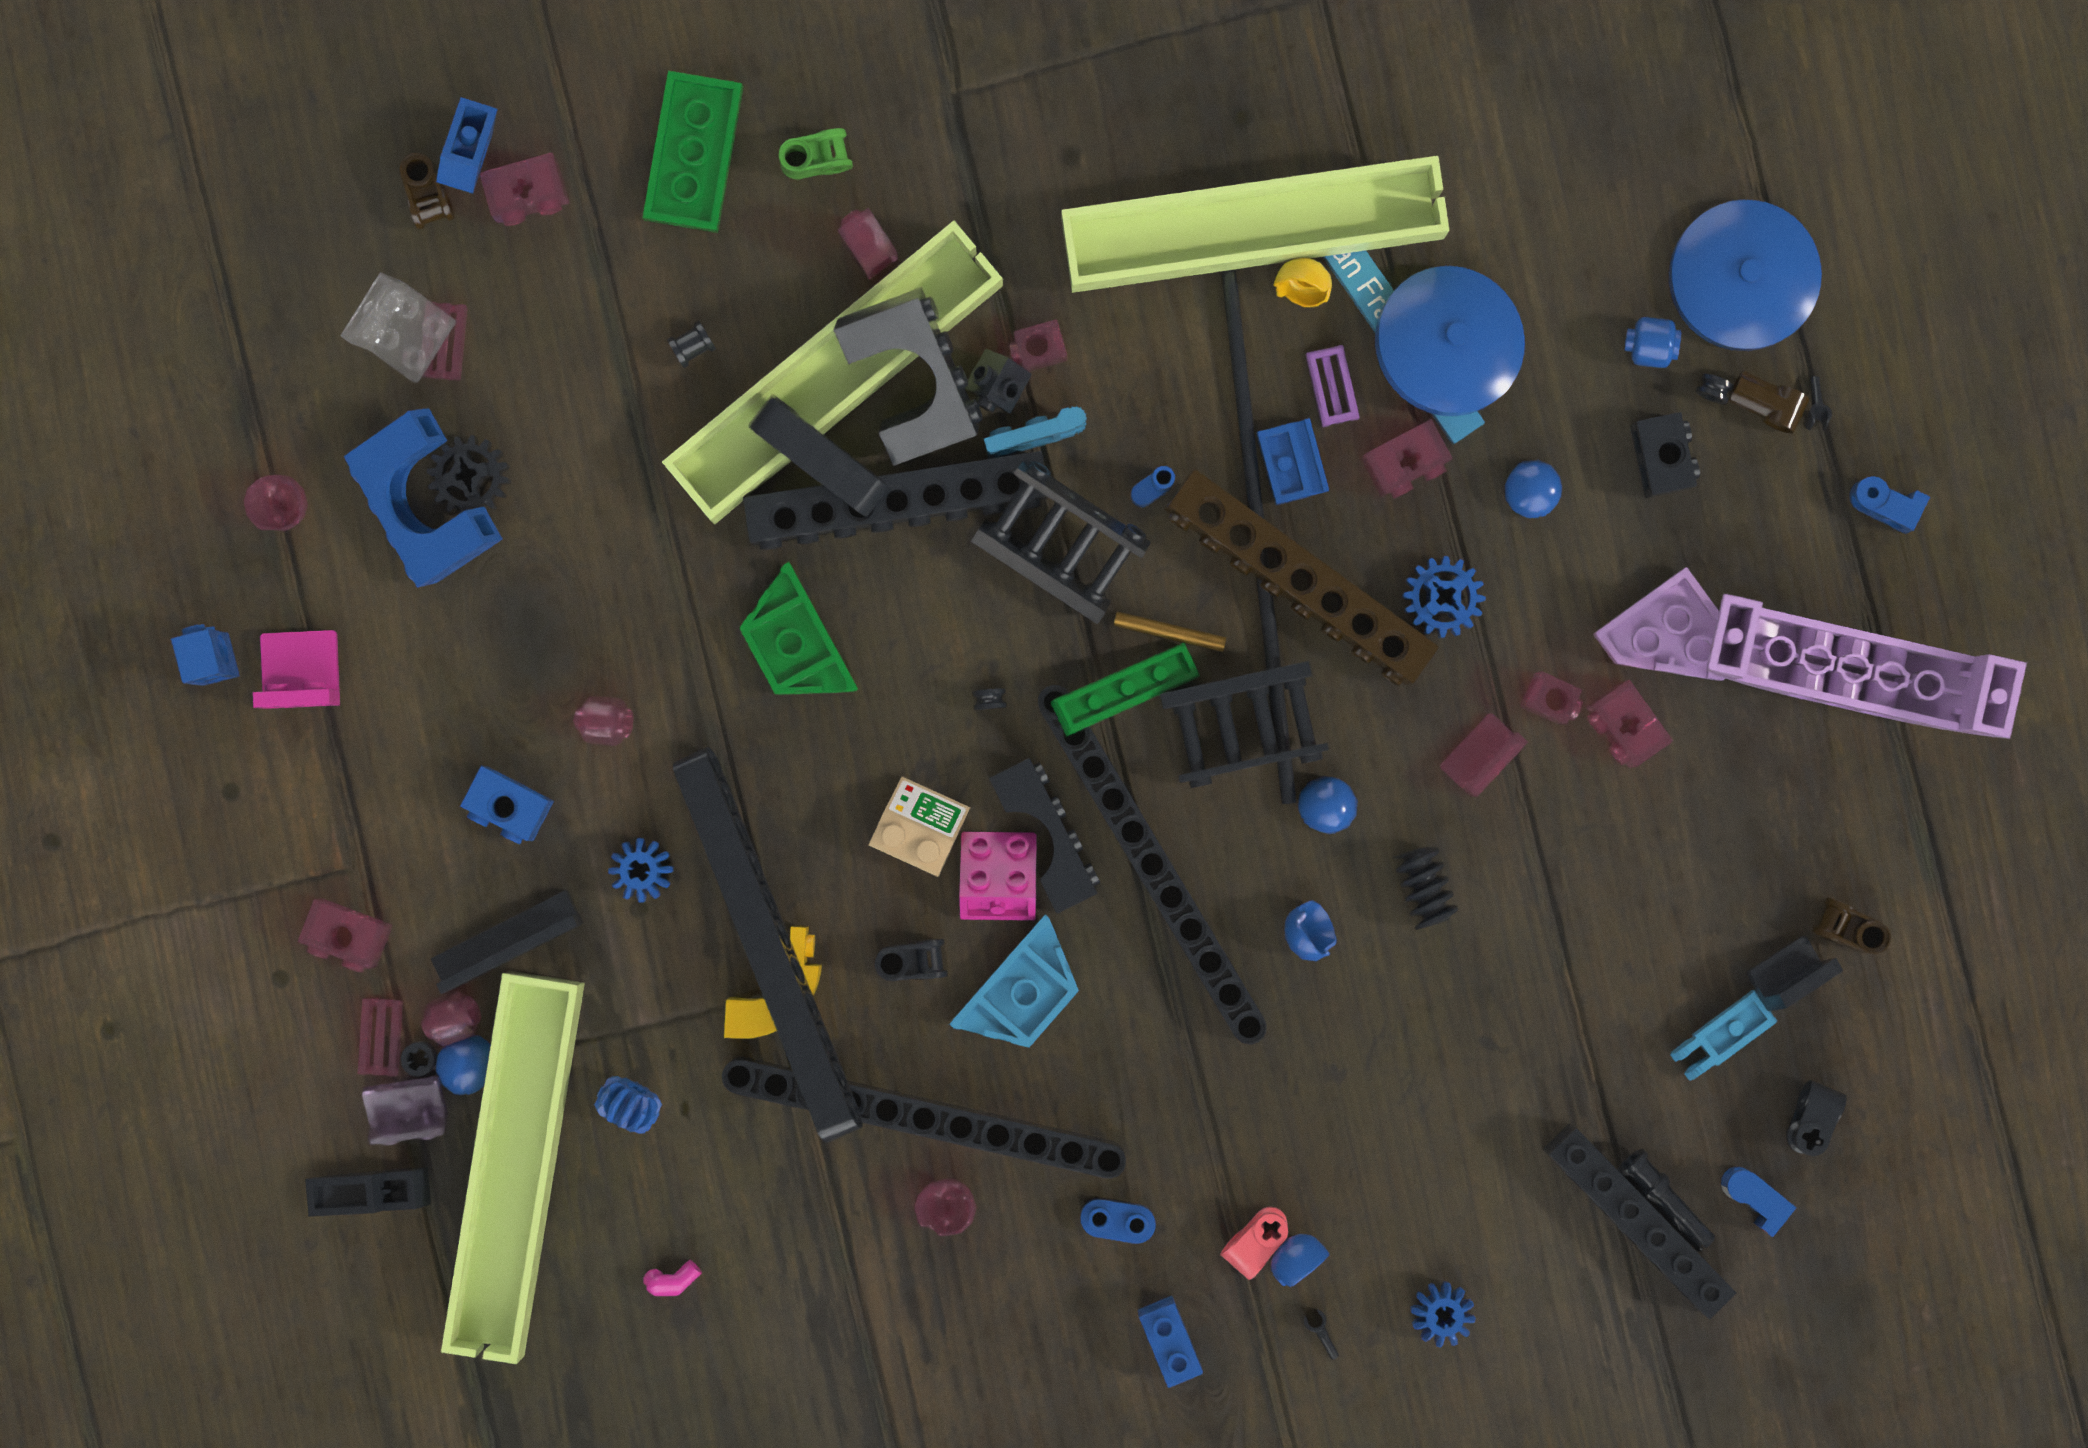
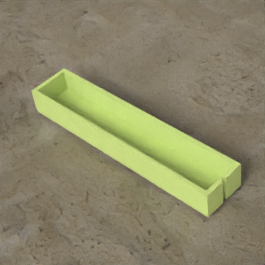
M1432 156L1061 210L1072 293L1282 263L1294 258H1317L1442 240L1449 232L1445 197H1439L1443 191L1439 157Z
M952 221L664 459L662 463L705 515L716 524L743 502V497H749L791 462L789 458L748 427L750 421L771 394L784 401L802 419L824 435L919 356L908 350L891 349L848 364L833 330L838 318L922 287L926 298L931 296L936 304L939 314L936 322L940 331L948 332L1003 286L1002 277L981 252L977 255L976 246L958 224Z
M514 971L502 974L441 1349L443 1353L475 1358L484 1349L485 1343L491 1345L484 1350L483 1359L517 1364L525 1355L584 982Z

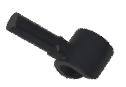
M1814 376L1810 378L1812 407L1804 420V425L1807 430H1811L1815 419L1822 423V430L1824 431L1832 417V411L1827 405L1823 404L1820 377Z
M1317 1309L1322 1317V1324L1317 1328L1311 1327L1306 1316H1304L1306 1328L1316 1333L1330 1359H1336L1339 1354L1325 1328L1327 1321L1325 1314Z

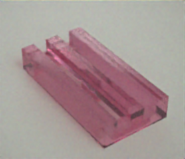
M428 301L421 376L423 378L461 381L468 308L466 305L439 304ZM442 312L437 368L435 371L432 370L437 313ZM451 313H455L457 317L451 372H446Z
M362 999L358 1074L398 1075L403 1000ZM373 1006H376L373 1066H369ZM386 1007H392L388 1067H382Z

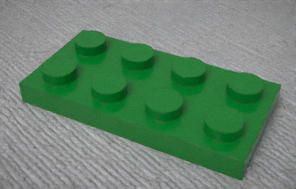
M668 71L642 217L644 221L718 233L743 92L742 83Z

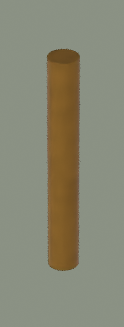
M1118 611L1116 613L1114 622L1116 627L1223 652L1226 637Z

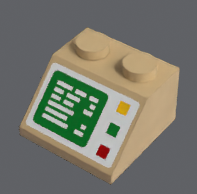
M901 777L884 810L869 846L938 877L970 807Z

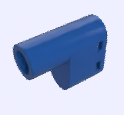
M1160 466L1154 473L1137 483L1132 488L1130 494L1132 502L1139 508H1144L1168 493L1175 481L1173 470L1167 466ZM1164 476L1168 479L1169 483L1166 485L1159 484L1156 478Z

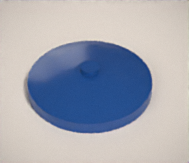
M1757 200L1726 202L1700 215L1687 227L1679 238L1669 266L1671 296L1683 321L1705 341L1721 348L1736 351L1763 349L1782 341L1794 333L1811 314L1821 287L1820 257L1808 231L1787 211L1770 203Z
M1440 266L1425 269L1414 274L1401 283L1389 296L1377 320L1375 348L1378 362L1385 378L1392 388L1408 403L1418 409L1436 415L1461 416L1484 409L1509 389L1522 365L1525 337L1519 313L1512 300L1501 287L1476 271L1456 266Z

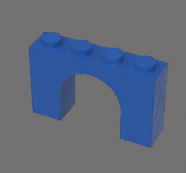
M429 408L408 411L344 456L350 467L351 476L362 488L368 499L370 510L378 517L386 531L388 542L396 549L405 565L404 568L407 576L414 581L417 588L438 583L503 540L485 507L465 510L438 529L424 525L411 511L406 497V482L412 467L420 459L447 442Z

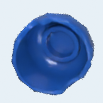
M1540 460L1519 463L1511 471L1505 484L1507 503L1515 513L1526 518L1546 516L1556 507L1562 495V483L1559 474L1552 465Z
M1321 776L1309 781L1300 792L1298 810L1304 823L1310 828L1326 834H1335L1348 828L1357 816L1358 800L1352 788L1344 781L1335 777Z
M1313 900L1296 907L1288 914L1284 927L1285 940L1289 948L1302 960L1318 961L1330 955L1328 950L1336 945L1337 939L1333 924L1327 912L1319 903Z
M461 1035L447 1043L437 1056L435 1069L442 1085L453 1094L470 1095L483 1088L491 1043L479 1035Z
M1298 1234L1286 1238L1284 1243L1274 1252L1271 1261V1271L1275 1279L1282 1286L1287 1285L1291 1287L1323 1263L1329 1256V1252L1314 1236Z

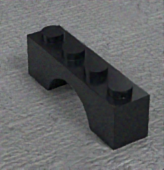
M1029 758L989 778L1006 812H1024L1033 815L1045 824L1052 836L1054 844L1053 859L1040 881L1056 913L1058 914L1096 895L1097 892L1094 886L1100 884V881L1091 863L1083 866L1077 852L1083 850V847L1074 829L1066 832L1060 819L1067 815L1057 795L1049 798L1043 785L1050 781L1041 763L1038 762L1033 765Z

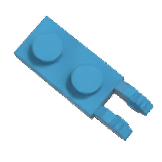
M1072 406V408L1061 409L1057 418L1048 420L1047 416H1041L1027 421L1025 427L1012 430L1009 426L995 429L989 433L990 437L984 438L988 459L1005 457L1075 436L1076 433L1079 435L1080 432L1083 433L1087 425L1085 423L1087 417H1085L1086 413H1084L1081 407Z
M1751 990L1694 1032L1692 1038L1683 1042L1670 1055L1676 1062L1686 1058L1691 1052L1701 1046L1707 1056L1690 1065L1684 1073L1689 1081L1694 1080L1712 1066H1718L1777 1023V1019L1771 1011H1767L1757 992Z

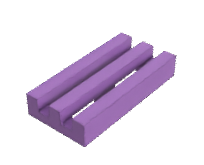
M1343 345L1306 353V361L1321 426L1327 427L1332 424L1344 423L1345 421L1358 420L1360 417ZM1336 355L1349 410L1348 413H1342L1329 356ZM1320 358L1322 359L1334 416L1330 417L1316 359Z

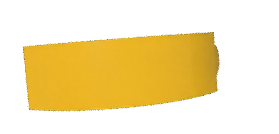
M794 925L791 927L790 940L811 992L814 995L819 983L822 964H807V957H814L815 935H808L809 926ZM730 997L726 1000L724 1038H755L777 1031L764 997L755 999Z

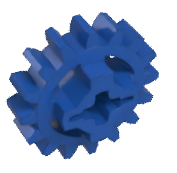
M1449 556L1442 557L1440 565H1437L1436 561L1430 558L1427 560L1428 570L1418 565L1414 568L1418 578H1407L1405 581L1408 586L1412 587V590L1402 594V598L1411 600V605L1405 608L1404 612L1415 613L1416 617L1411 624L1416 626L1424 623L1425 635H1429L1433 629H1437L1438 637L1445 638L1447 629H1450L1454 637L1460 635L1459 625L1462 624L1467 629H1470L1474 625L1469 617H1479L1483 613L1475 607L1476 603L1486 600L1485 596L1477 595L1476 589L1484 585L1483 581L1473 582L1471 577L1475 574L1476 570L1472 568L1466 572L1463 571L1464 561L1461 559L1452 566L1450 565ZM1444 572L1456 577L1451 581H1441L1434 574ZM1421 586L1426 591V604L1421 607L1419 601ZM1465 587L1468 593L1466 609L1461 603V591ZM1437 589L1441 592L1445 590L1450 591L1451 595L1448 598V601L1451 603L1450 605L1447 603L1439 605L1436 602L1439 597ZM1437 613L1447 614L1454 621L1439 622L1431 618Z

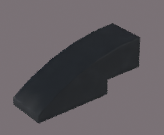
M428 1167L357 1172L305 1179L308 1217L372 1214L381 1211L418 1209L431 1205Z

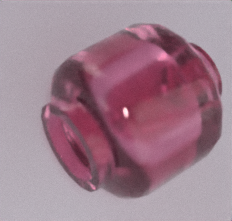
M591 696L584 701L582 707L576 710L574 725L580 731L582 739L588 744L616 746L630 736L633 729V712L618 697Z
M453 991L430 1001L425 1006L424 1018L421 1024L423 1032L429 1039H433L441 1046H448L473 1036L481 1020V1013L476 1001L472 997L458 991Z

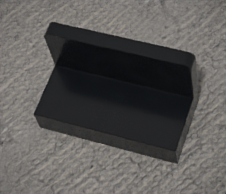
M1802 936L1749 969L1747 976L1767 1011L1788 1008L1843 972V969L1837 958L1820 961L1808 938Z

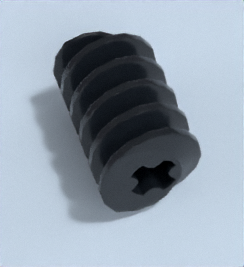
M1422 847L1392 857V859L1404 860V863L1395 869L1396 873H1406L1409 875L1407 879L1400 883L1401 887L1413 888V892L1405 898V901L1418 903V906L1409 912L1410 916H1418L1423 919L1414 927L1415 930L1450 919V916L1459 910L1455 904H1445L1446 901L1454 896L1452 890H1441V887L1449 882L1448 876L1436 875L1445 866L1442 861L1431 860L1440 852L1438 847Z

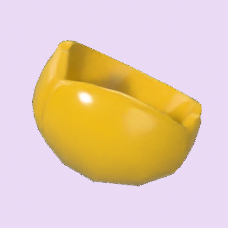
M1307 257L1294 258L1284 263L1278 271L1273 284L1276 287L1278 297L1286 296L1291 302L1303 307H1316L1327 302L1332 289L1329 272L1320 262Z

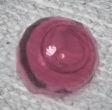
M278 474L257 479L247 488L243 501L247 517L260 530L286 531L292 529L305 518L308 506L304 488L292 477Z
M951 1178L935 1180L927 1185L917 1195L914 1206L920 1226L931 1228L938 1236L962 1233L973 1222L977 1208L970 1189L960 1181Z

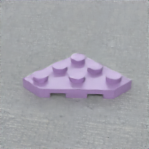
M1687 567L1681 569L1593 633L1614 664L1717 681L1726 679L1706 670L1719 610Z

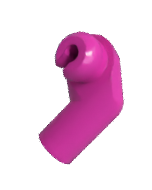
M688 1260L674 1275L663 1274L658 1269L649 1270L644 1275L643 1283L647 1286V1291L654 1296H677L699 1277L702 1271L693 1261Z

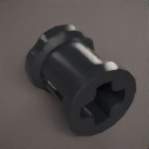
M699 320L694 323V328L679 337L673 338L671 336L667 339L683 368L688 367L690 360L705 351L713 352L716 350Z

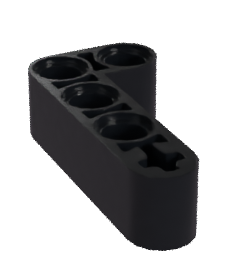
M774 394L770 395L748 425L762 439L865 517L870 514L890 488L883 480L802 419L794 409Z

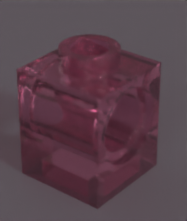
M1057 319L1013 332L1015 342L1009 343L1012 359L1017 364H1022V367L1028 372L1067 361V352ZM1035 338L1044 340L1048 346L1047 351L1041 356L1029 354L1026 350V345L1030 340Z
M1535 672L1520 707L1558 725H1566L1569 719L1574 721L1581 710L1583 701L1579 697L1582 690L1545 672ZM1551 689L1557 690L1563 697L1562 706L1557 711L1550 709L1545 701L1546 694Z

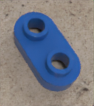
M1106 1198L1089 1200L1083 1206L1080 1215L1082 1227L1089 1235L1134 1244L1149 1240L1156 1226L1154 1215L1146 1206ZM1097 1212H1102L1107 1217L1106 1222L1102 1225H1096L1092 1221L1093 1215ZM1135 1218H1139L1144 1222V1226L1140 1231H1133L1129 1227L1130 1222Z

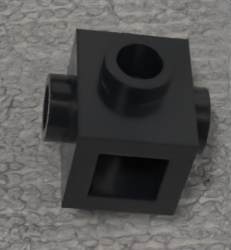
M985 349L977 365L972 370L971 376L968 379V387H965V389L976 396L975 400L979 407L991 413L996 408L1011 413L1032 374L1010 358Z

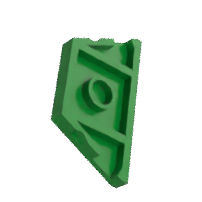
M791 563L784 564L768 590L766 589L759 599L757 606L739 628L772 690L776 695L846 693L859 690Z

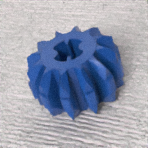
M637 838L636 852L629 842H624L622 849L626 857L619 853L612 854L611 858L621 865L620 867L609 868L608 873L611 875L620 874L621 879L612 884L614 889L621 888L625 884L627 885L623 898L630 899L637 889L638 902H645L647 890L654 899L660 897V891L655 885L656 883L665 888L670 886L671 882L661 877L662 873L674 872V867H662L661 862L668 859L670 854L668 851H665L656 856L655 853L659 848L658 842L653 841L646 851L644 838ZM636 861L640 864L647 863L649 865L650 871L645 872L649 875L648 878L634 876L633 870L637 869V867L633 865Z
M612 1076L607 1079L604 1086H601L597 1094L598 1098L594 1104L599 1115L605 1117L608 1122L638 1134L649 1131L652 1124H655L662 1106L658 1096L649 1091L647 1087H643L638 1082H633L626 1077L621 1078L619 1076Z
M1444 1281L1441 1286V1292H1438L1436 1286L1430 1283L1428 1284L1430 1296L1426 1297L1422 1292H1417L1416 1294L1417 1299L1423 1305L1410 1307L1412 1314L1421 1316L1412 1322V1326L1415 1330L1423 1329L1420 1337L1425 1342L1434 1336L1435 1345L1442 1347L1445 1337H1448L1452 1346L1458 1344L1455 1336L1458 1331L1465 1337H1468L1470 1334L1463 1323L1475 1322V1316L1466 1313V1311L1474 1306V1303L1471 1299L1462 1300L1465 1291L1461 1287L1456 1288L1451 1293V1284ZM1448 1306L1449 1319L1444 1321L1440 1318V1322H1437L1439 1318L1435 1314L1436 1310L1441 1307L1445 1311V1307Z

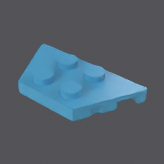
M1046 914L950 1022L953 1028L1005 1040L1029 1048L1076 995L1079 989L1050 918Z

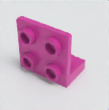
M336 631L264 633L260 636L263 692H253L254 708L273 709L340 705Z
M963 832L961 834L960 919L1035 920L1036 834L1021 832Z

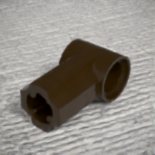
M1746 371L1740 372L1733 384V391L1729 392L1728 402L1762 417V421L1765 424L1787 434H1794L1810 400L1808 396L1796 389L1782 385L1777 387Z

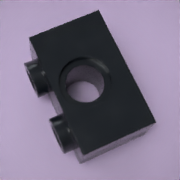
M1681 412L1637 421L1630 425L1645 499L1685 491L1697 486L1696 479L1700 478V469L1696 457H1691L1688 443L1692 441L1691 428L1687 420L1683 421ZM1661 446H1668L1674 451L1675 460L1673 464H1665L1661 461L1659 457Z

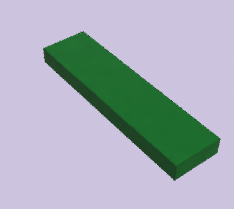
M1184 642L1051 701V705L1067 737L1160 694L1199 678L1200 675Z

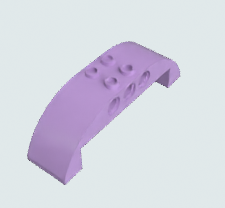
M1723 594L1706 670L1717 676L1782 695L1906 723L1989 737L2010 738L2027 664L2025 662L1990 654L1974 657L1762 608L1763 602Z

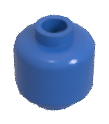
M1641 317L1636 322L1635 329L1627 328L1624 351L1632 352V361L1635 365L1666 368L1671 363V360H1678L1681 330H1676L1675 323L1669 319Z

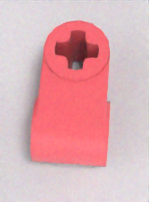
M1276 1207L1262 1208L1243 1229L1231 1238L1220 1255L1244 1277L1251 1280L1286 1240L1288 1223L1285 1214ZM1277 1221L1278 1232L1275 1233L1270 1230L1265 1233L1264 1222L1272 1224Z

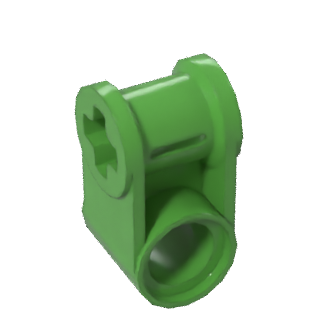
M842 128L828 129L813 135L786 140L779 150L780 167L783 173L792 179H802L822 174H837L853 168L852 160H849L847 157L844 138L847 136L846 130ZM831 145L834 147L835 158L832 157ZM794 151L802 152L807 157L806 161L798 167L791 166L786 162L787 156Z

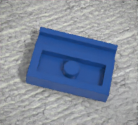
M1310 418L1256 433L1275 506L1329 491Z

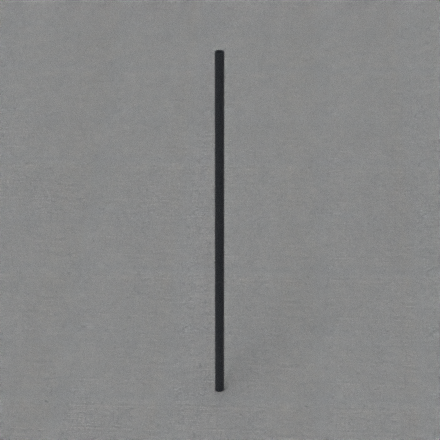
M1236 269L1221 271L1247 504L1248 508L1264 519ZM1263 549L1260 554V561L1264 567L1270 569L1268 549ZM1256 577L1266 670L1281 667L1274 599L1272 595L1260 587L1262 580ZM1283 683L1269 686L1272 723L1279 753L1291 751ZM1292 758L1278 761L1282 804L1297 803Z

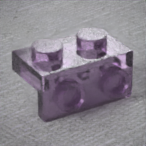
M439 1076L363 1088L362 1098L370 1124L368 1134L370 1145H393L403 1140L417 1138L428 1140L444 1134L448 1111Z

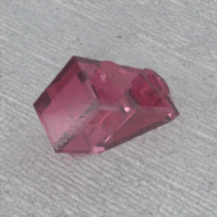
M869 208L863 212H860L859 209L854 210L841 220L842 227L837 230L841 242L868 280L899 258L896 249Z

